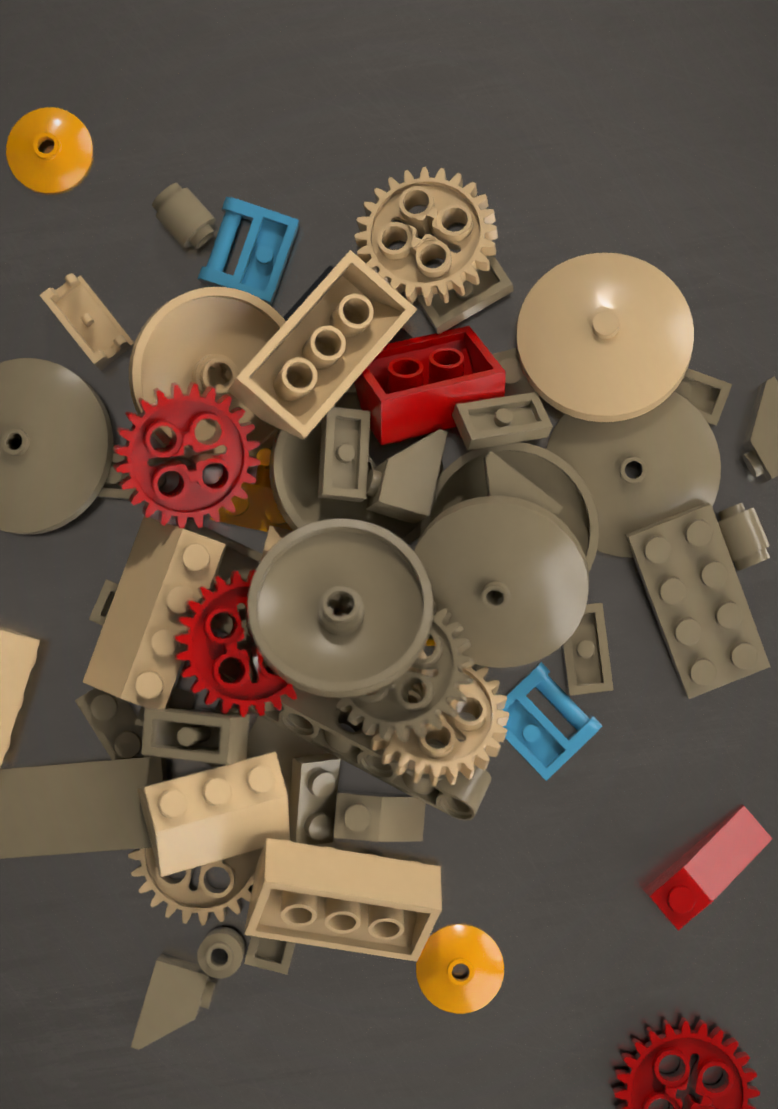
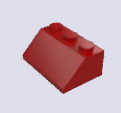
M464 326L444 331L439 335L434 333L387 344L354 381L361 410L370 411V429L379 443L384 445L434 433L439 429L444 431L445 429L457 427L452 417L456 404L505 397L506 371L472 328Z

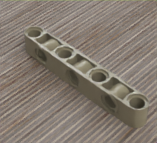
M244 640L237 642L238 649L246 650L248 653L250 680L252 683H256L258 675L251 655V647L254 645ZM228 657L220 663L218 673L224 682H232L239 676L241 670L239 661L234 657ZM263 658L265 670L269 674L276 673ZM293 685L292 687L298 698L293 700L284 694L281 695V710H276L269 702L265 703V714L261 717L460 820L473 819L491 783L490 773L486 769L478 768L476 765H474L475 771L472 779H467L459 771L455 785H451L445 775H440L437 785L432 786L429 774L424 773L421 779L414 783V770L409 768L398 776L396 774L398 767L396 760L385 765L381 762L385 748L380 750H372L370 748L372 738L375 735H367L363 732L365 720L355 726L348 721V717L353 709L343 712L336 707L339 700L343 697H327L312 694ZM249 705V709L257 714L253 705ZM339 724L350 726L354 732L345 731ZM434 739L426 741L432 748L439 749L445 747Z

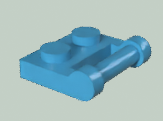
M226 197L221 209L225 214L207 266L201 267L197 280L213 287H227L245 291L272 305L300 222L298 219L233 197ZM241 219L251 220L252 223L234 275L224 273L223 270Z
M540 662L506 695L507 701L502 710L509 713L507 725L503 726L507 729L505 739L547 781L599 731L602 724L594 716L589 718L548 675L550 670ZM536 687L577 730L569 739L526 696L533 688Z

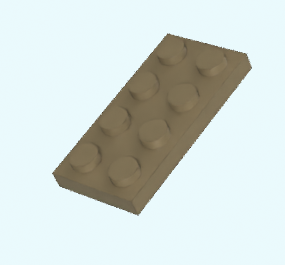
M706 502L625 534L682 689L688 699L771 667L710 503Z

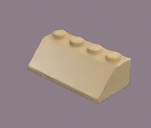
M350 250L242 370L228 391L262 421L304 440L416 312L417 308Z
M144 516L83 683L145 708L168 709L180 677V672L185 663V660L174 658L176 653L186 649L185 643L173 639L174 635L184 634L187 631V627L180 624L177 618H191L193 612L185 602L191 600L200 604L203 601L198 591L200 586H204L210 591L212 590L213 578L217 576L227 545L168 523L165 526L161 525L158 520Z
M266 838L256 866L245 925V935L417 962L442 911L441 867L423 864L418 861L398 860L380 857L375 854H362L338 850L333 847H319L295 843L290 840Z

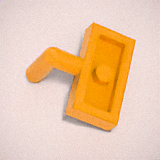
M263 448L256 455V458L260 460L255 477L257 479L254 484L243 482L240 486L248 495L247 499L234 495L231 501L236 511L232 513L224 506L218 509L220 515L219 523L267 533L270 525L293 531L280 513L272 493L269 477L270 449Z

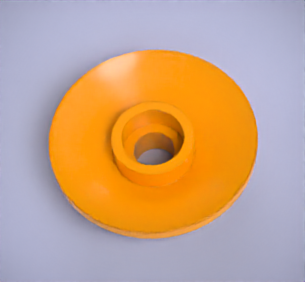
M45 107L25 114L16 122L7 139L6 157L13 175L25 187L38 193L56 194L73 188L85 177L92 163L93 144L87 128L79 118L63 109ZM45 140H51L54 142V149L50 153H41L39 150L40 144Z
M454 924L443 927L429 936L416 962V976L421 991L433 1005L446 1012L465 1014L483 1008L496 996L503 981L504 962L497 944L487 933L474 926ZM455 965H466L469 968L467 977L464 979L455 978L452 975V969Z

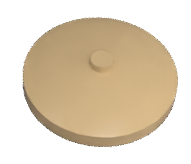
M593 253L578 256L548 271L537 281L526 296L517 322L518 358L524 375L533 389L547 403L559 411L575 418L593 422H616L632 419L649 412L663 403L684 378L690 363L694 343L692 315L683 294L674 282L655 266L638 258L617 253Z
M200 288L179 295L166 302L144 324L132 349L129 363V386L137 414L140 415L143 412L138 402L140 397L150 404L156 402L154 397L155 388L160 389L167 397L170 396L171 383H177L182 393L186 394L190 382H195L198 384L199 395L202 396L208 386H212L216 389L215 402L223 395H229L232 397V401L228 411L240 406L246 412L239 420V423L251 422L254 424L255 428L246 435V438L259 441L260 446L250 450L249 455L256 457L259 450L263 448L270 449L273 446L279 428L262 421L228 390L236 377L286 321L265 301L250 293L234 288ZM205 418L196 425L195 436L197 440H207L214 435L216 425L212 418ZM160 426L151 434L164 447L170 443L172 438L171 429L167 426ZM187 445L184 446V454L180 457L190 460V457L193 455L219 454L225 452L226 447L220 445L203 452H195ZM211 463L210 465H221V464H220V463Z

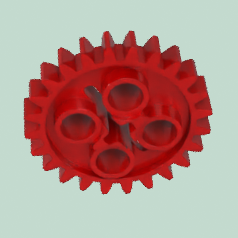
M190 382L186 394L182 393L177 383H171L170 396L167 397L160 389L155 388L154 397L156 402L150 404L140 397L138 402L143 412L140 415L129 411L125 413L127 418L133 423L131 429L117 428V432L127 439L126 444L113 446L115 453L125 456V460L113 465L115 471L128 473V476L122 479L119 485L122 490L135 488L128 499L132 505L146 500L142 513L147 518L158 509V521L161 525L165 526L172 515L175 516L176 525L183 529L188 517H192L193 522L198 528H202L203 515L209 514L217 523L220 521L218 511L220 507L224 506L232 513L236 511L231 501L234 495L247 499L248 495L240 487L242 483H255L257 480L247 472L248 467L260 465V460L249 455V451L259 447L260 442L255 439L246 438V435L255 426L251 422L239 423V420L246 412L242 407L239 406L228 411L232 401V397L225 394L215 402L216 389L212 386H208L202 396L199 395L198 384L195 382ZM205 418H212L216 425L214 435L207 440H197L195 436L196 425ZM160 426L169 427L172 432L170 443L163 448L152 447L150 443L152 432ZM187 445L195 452H203L220 445L226 447L225 452L219 454L193 455L190 457L189 465H185L180 459H170L153 466L148 465L150 458L181 456L184 454V446ZM211 463H220L223 468L221 478L213 484L204 483L202 479L204 468ZM164 472H178L179 483L174 490L162 492L158 489L159 477Z
M250 570L246 582H243L238 571H231L229 585L220 576L214 577L216 589L214 592H211L204 586H200L198 591L203 601L200 604L191 600L185 602L193 612L191 618H177L180 624L187 627L186 633L173 636L174 640L185 643L186 648L176 653L174 658L188 660L189 663L180 672V676L183 678L195 676L197 678L189 690L192 693H197L207 689L208 691L203 703L208 706L218 698H221L220 712L225 714L231 709L233 703L236 704L237 712L241 717L246 716L249 705H253L257 715L264 716L266 702H269L276 710H281V695L284 694L293 700L298 698L292 684L281 678L277 673L269 674L265 670L263 657L256 645L251 647V655L257 671L258 681L252 683L250 680L248 653L246 650L238 649L237 642L244 640L245 636L237 606L240 603H243L246 609L247 633L253 637L248 615V597L256 570ZM220 612L227 613L232 620V630L223 638L215 637L210 629L212 618ZM228 657L236 658L241 666L239 676L232 682H224L218 673L220 663Z
M681 1017L678 1030H673L669 1022L663 1020V1033L657 1035L653 1029L647 1027L646 1032L649 1041L644 1044L640 1040L633 1038V1045L638 1052L635 1056L622 1053L621 1057L629 1068L628 1070H615L614 1073L617 1079L625 1083V1086L614 1088L613 1094L616 1098L626 1100L615 1107V1109H648L650 1104L657 1099L669 1101V1109H682V1105H684L683 1109H757L748 1102V1099L760 1096V1091L757 1087L747 1085V1082L752 1081L758 1076L753 1068H742L751 1059L745 1051L734 1054L739 1045L734 1037L721 1043L724 1031L719 1026L715 1027L708 1035L707 1024L702 1019L698 1021L694 1030L690 1029V1025L685 1017ZM695 1053L698 1054V1060L693 1067L690 1079H688L690 1058ZM676 1055L680 1057V1066L676 1072L672 1074L659 1072V1064L665 1056ZM712 1066L722 1067L723 1077L720 1082L715 1085H706L702 1082L703 1074L708 1068ZM689 1080L695 1094H687L683 1104L677 1090H685Z

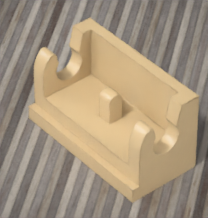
M71 273L65 276L64 280L66 282L56 290L48 288L40 294V297L93 364L102 371L130 349L134 342L82 276L76 277Z

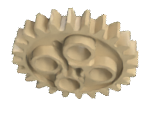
M422 167L420 178L414 179L412 174L405 170L404 183L399 184L390 177L388 178L390 190L387 193L378 188L374 189L377 204L372 202L363 203L365 213L369 217H357L356 220L359 230L363 231L355 234L356 244L358 247H361L357 250V254L362 261L400 294L404 291L407 300L411 304L414 303L417 295H423L426 306H430L434 294H439L443 302L448 303L449 290L454 289L461 296L465 295L463 282L467 280L472 284L478 285L479 278L476 269L482 271H489L490 269L489 259L486 256L496 255V246L492 240L498 238L497 226L492 225L496 221L494 210L487 209L489 205L486 194L476 197V183L472 182L463 187L462 175L460 173H457L448 181L446 180L444 168H440L435 178H429L427 168ZM416 205L427 206L425 211L418 214L408 212ZM394 220H400V221L404 222V224H403V223H399V222H393V221H394ZM459 222L466 225L460 231L452 232L447 230L448 226L453 223ZM394 241L406 242L398 250L387 249ZM449 249H452V250H461V251L458 252V253H454V252L450 251ZM439 258L445 261L437 268L425 266L432 259Z
M422 650L418 658L426 659L430 656H426L424 650ZM412 666L408 669L411 672H417L424 676L436 677L438 675V670L417 669ZM472 666L464 668L462 673L472 678L473 684L459 686L458 690L467 697V700L464 702L453 699L450 705L457 714L455 718L444 712L439 715L443 726L441 730L427 723L425 724V738L419 737L413 729H410L408 742H403L398 738L396 730H394L389 741L380 738L378 727L372 734L375 736L372 738L370 748L372 750L385 748L381 762L385 765L396 760L398 762L396 771L398 776L403 774L408 768L414 770V783H417L424 773L429 774L432 786L437 785L440 775H445L451 785H455L459 771L470 780L475 771L474 765L485 770L490 760L488 756L497 757L501 747L498 742H504L507 729L503 726L507 725L509 713L502 709L505 707L507 697L495 695L500 685L499 680L485 681L489 670L487 666L477 671L472 669ZM417 683L410 688L414 690H409L408 693L410 704H416L425 697V683ZM380 689L373 691L371 693H367L366 695L372 696L376 694ZM470 713L477 720L466 721L460 718L458 714ZM436 739L441 741L445 747L439 749L432 748L426 741Z
M152 848L134 850L128 854V858L141 860V866L132 871L131 875L136 877L145 876L147 881L140 887L139 892L144 893L153 890L156 893L150 904L152 907L165 901L168 904L165 914L167 918L176 909L182 910V922L184 924H187L193 913H198L201 925H205L209 918V912H214L219 922H223L225 920L226 907H229L238 915L242 911L239 898L242 897L250 902L252 892L250 886L253 885L256 866L263 848L201 865L197 890L190 889L194 868L187 869L185 877L180 880H173L167 875L160 877ZM213 867L225 869L230 877L229 886L224 889L211 887L207 881V871Z

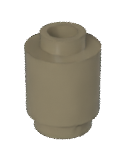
M173 183L164 189L153 201L152 207L157 212L155 217L184 249L192 245L195 249H198L215 234V230L212 228L216 221L215 217L188 188H182L178 183Z
M742 502L718 512L721 519L718 524L737 571L770 558L767 550L770 544L754 507L745 510Z
M227 927L216 928L206 935L199 946L197 953L199 966L207 975L213 978H227L239 969L245 956V943L237 931ZM216 948L224 949L228 954V960L220 961L216 959L212 951Z

